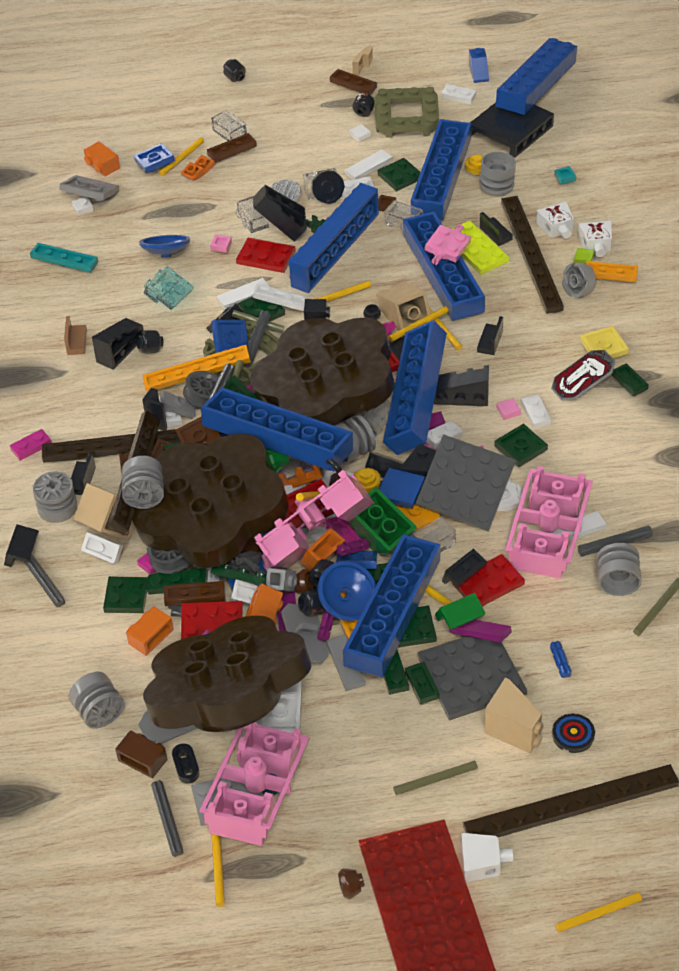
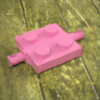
M458 224L454 230L440 225L425 245V251L435 255L432 259L433 264L437 265L441 259L456 262L471 242V236L461 233L464 229L462 224L461 226Z

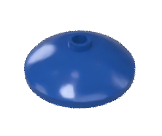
M185 235L153 236L140 240L139 245L152 254H158L161 257H171V254L181 251L190 243V237Z
M340 561L330 565L322 573L318 582V596L324 609L333 617L343 621L359 620L376 584L371 574L363 566L350 561ZM340 592L345 593V598L341 596Z

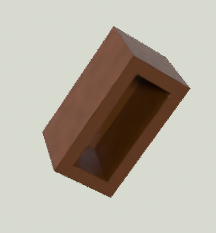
M131 730L115 748L119 762L152 779L168 760L166 749L161 743L153 742L143 734H137Z

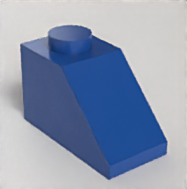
M469 49V67L473 82H489L485 49Z

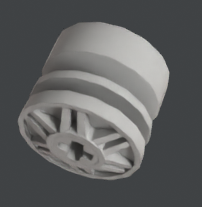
M491 152L483 156L481 160L480 188L484 192L493 195H504L512 191L516 170L515 158L504 152Z
M358 414L347 419L345 424L338 423L335 425L353 432V451L343 461L344 463L357 459L359 454L365 455L367 452L375 450L376 440L374 433L363 416Z
M136 456L127 460L122 466V498L125 503L138 509H147L160 503L164 497L163 467L160 462L149 456Z
M58 471L47 472L35 480L33 495L38 514L43 520L59 523L70 519L75 514L77 500L73 482L67 474Z
M612 543L604 546L597 553L599 587L605 593L613 596H624L632 594L641 586L640 557L638 550L634 546L626 543Z
M98 671L88 673L77 680L71 687L68 695L70 702L79 712L85 724L90 728L97 729L112 723L120 716L125 706L124 699L114 688L108 676Z

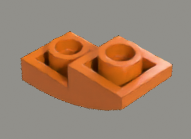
M201 155L195 163L189 162L181 172V175L193 181L197 180L212 169L215 162Z

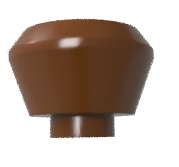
M303 569L296 574L297 584L294 587L296 593L302 594L305 590L317 588L312 584L309 577L310 570Z
M344 868L338 872L344 898L350 900L361 892V887L365 886L362 873L357 874V871L354 869Z

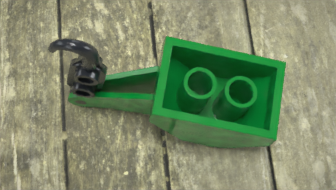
M327 459L326 464H330L336 471L330 477L329 486H331L340 479L338 473L342 471V468L334 460ZM375 487L368 493L374 503L350 522L358 536L369 541V548L371 550L388 556L395 550L402 535H413L417 530V526Z

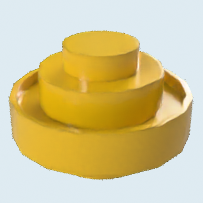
M476 154L468 157L465 161L466 171L475 175L481 174V160L483 156Z
M362 468L353 474L368 493L375 487L379 488L381 484L380 474L374 469Z

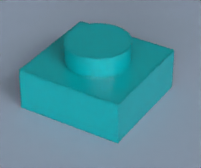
M570 166L554 171V175L561 185L576 181V175Z

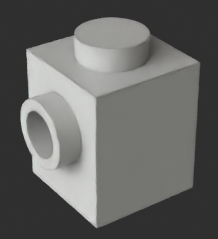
M278 568L267 569L266 586L277 590L294 591V587L297 584L296 571Z

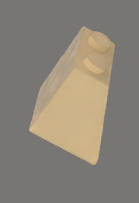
M408 282L376 294L381 312L390 322L394 321L397 331L431 314L426 291Z
M89 483L86 484L74 520L100 532L130 540L135 527L132 520L129 531L124 536L115 531L108 523L117 493Z
M505 678L485 708V733L530 754L535 747L538 748L543 738L541 731L544 725L541 723L542 713L510 679Z

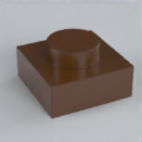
M380 195L378 199L379 211L391 213L397 203L396 197Z

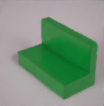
M475 593L442 606L435 613L438 622L445 619L450 630L485 615V611Z

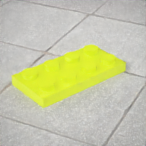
M470 220L462 223L464 229L461 233L471 236V242L461 254V257L480 275L509 262V256Z

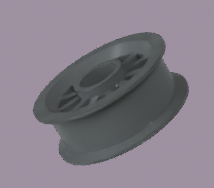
M208 371L190 373L186 378V385L183 389L185 399L190 404L201 408L209 400L219 376Z
M147 546V554L151 559V566L159 573L172 574L173 572H179L190 564L182 557L179 551H160Z

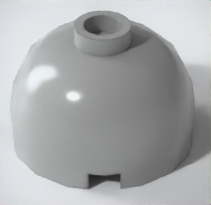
M570 263L563 271L565 280H562L565 292L570 297L574 296L575 298L590 294L596 285V275L592 267L585 263Z

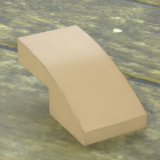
M369 45L354 58L352 62L354 75L359 76L363 67L370 66L373 59L372 46Z

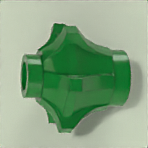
M265 448L272 470L278 474L282 467L289 464L288 455Z

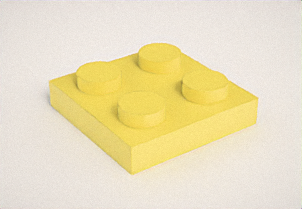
M613 326L580 335V341L587 352L591 350H605L612 358L626 355L629 352V348Z

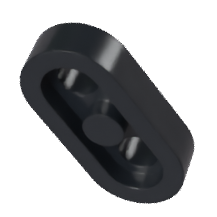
M186 743L176 745L172 750V757L178 778L183 783H193L200 775L193 748Z

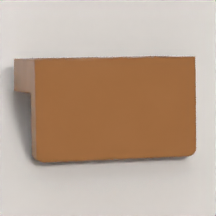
M66 316L64 342L67 355L85 354L86 325H71L70 316Z

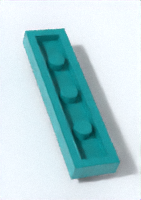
M37 243L30 252V256L33 259L89 273L98 264V257L42 243Z

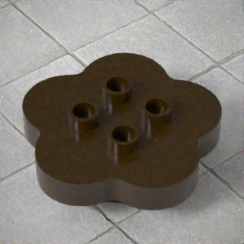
M309 318L291 325L280 336L276 351L263 358L253 368L250 375V383L255 396L260 401L334 426L359 412L378 407L391 396L395 386L388 361L391 356V346L386 329L382 323L372 318H353L340 323L325 318Z
M232 434L219 438L208 445L182 443L160 453L155 459L163 467L164 497L154 507L147 509L135 508L132 520L140 539L146 546L160 551H179L188 563L198 567L209 568L229 562L243 550L251 537L259 533L263 534L276 527L274 522L279 518L283 520L288 512L289 500L281 478L272 470L264 444L258 438L249 434Z
M246 616L227 622L211 633L187 637L162 649L152 661L151 668L155 678L145 688L143 699L151 721L157 727L177 729L194 725L196 728L207 732L231 731L250 725L272 711L280 700L281 692L294 686L306 677L311 669V660L302 636L294 632L278 631L275 622L269 617Z

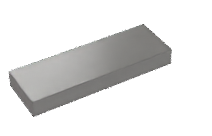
M346 634L331 638L326 641V644L345 691L366 686L361 671L344 667L343 649L348 641Z

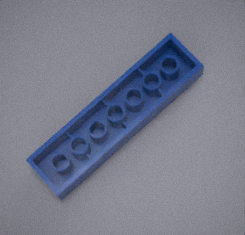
M549 38L497 89L495 107L525 115L576 63L578 46L570 42L559 41L556 38Z
M439 120L411 198V216L435 211L438 218L444 220L471 141L472 123Z
M360 183L343 200L341 205L335 209L330 217H327L326 221L317 228L316 232L308 238L307 242L299 248L297 253L289 259V278L292 288L309 294L379 215L378 188Z
M435 211L403 219V235L441 303L448 308L450 319L454 321L484 313L485 296L463 258L460 256L456 262L441 259L435 265L432 263L435 255L425 251L426 243L437 228L443 225Z
M434 320L405 333L383 443L396 455L414 449L418 444L424 445L427 441L447 335Z
M225 388L219 389L201 407L202 426L228 435H252L258 438L265 448L333 472L335 469L330 464H326V460L332 459L340 465L353 451V432Z
M402 535L343 649L344 667L383 678L440 562V544Z

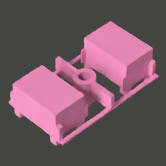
M537 466L536 470H529L505 551L509 552V561H513L512 566L516 570L562 578L563 572H566L567 563H571L579 532L581 533L582 519L593 483L592 480L585 479V474H579L578 478L544 472V467ZM532 478L529 500L530 509H525L522 507ZM518 521L539 524L540 529L544 531L527 529V524L520 523L517 540L514 542L513 548H510ZM558 528L575 531L569 554V532L562 531V535H556L546 532H554Z
M342 470L338 473L340 479L328 488L324 485L318 488L320 494L314 499L296 500L295 503L298 506L296 512L285 521H282L280 518L274 522L277 526L264 537L260 533L254 537L257 541L256 544L259 545L274 566L287 569L304 556L309 546L305 541L308 538L301 528L305 525L309 530H313L318 526L325 528L327 526L324 522L326 518L322 512L326 509L332 508L338 518L351 521L374 503L355 475L349 476L345 470ZM318 498L325 505L322 510H319L314 503ZM298 514L304 523L296 529L292 522H287Z
M256 721L245 726L243 738H240L244 727L238 729L199 812L204 813V823L209 824V833L262 846L285 794L290 795L291 780L310 737L301 735L300 729L294 728L293 733L257 725ZM237 742L239 748L237 751L239 767L227 765ZM223 778L243 783L251 793H260L268 789L280 792V795L275 804V797L271 793L265 792L264 797L229 789L226 782H219V780ZM217 786L218 792L213 802L209 803Z

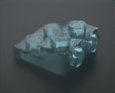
M166 266L163 270L160 269L152 280L149 279L145 283L144 294L156 304L160 301L172 310L193 290L194 286L170 267Z

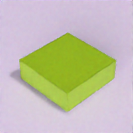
M577 248L574 263L586 264V261H592L594 250Z

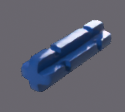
M551 642L550 649L552 654H554L553 657L562 678L570 677L572 670L570 665H568L569 662L562 649L561 642Z

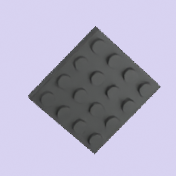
M443 434L416 501V506L489 532L516 460Z
M466 636L417 652L420 663L425 662L440 693L439 701L449 721L485 709L505 678L510 679L524 695H527V688L502 642Z

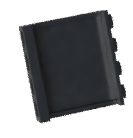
M495 102L470 122L472 123L471 137L477 132L510 147V155L516 158L553 127L554 113L534 105L523 115L495 107Z

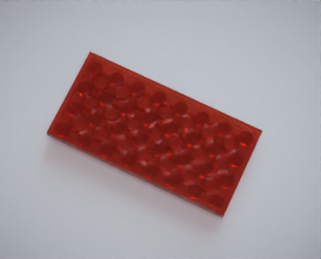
M445 819L359 840L360 851L397 971H496Z

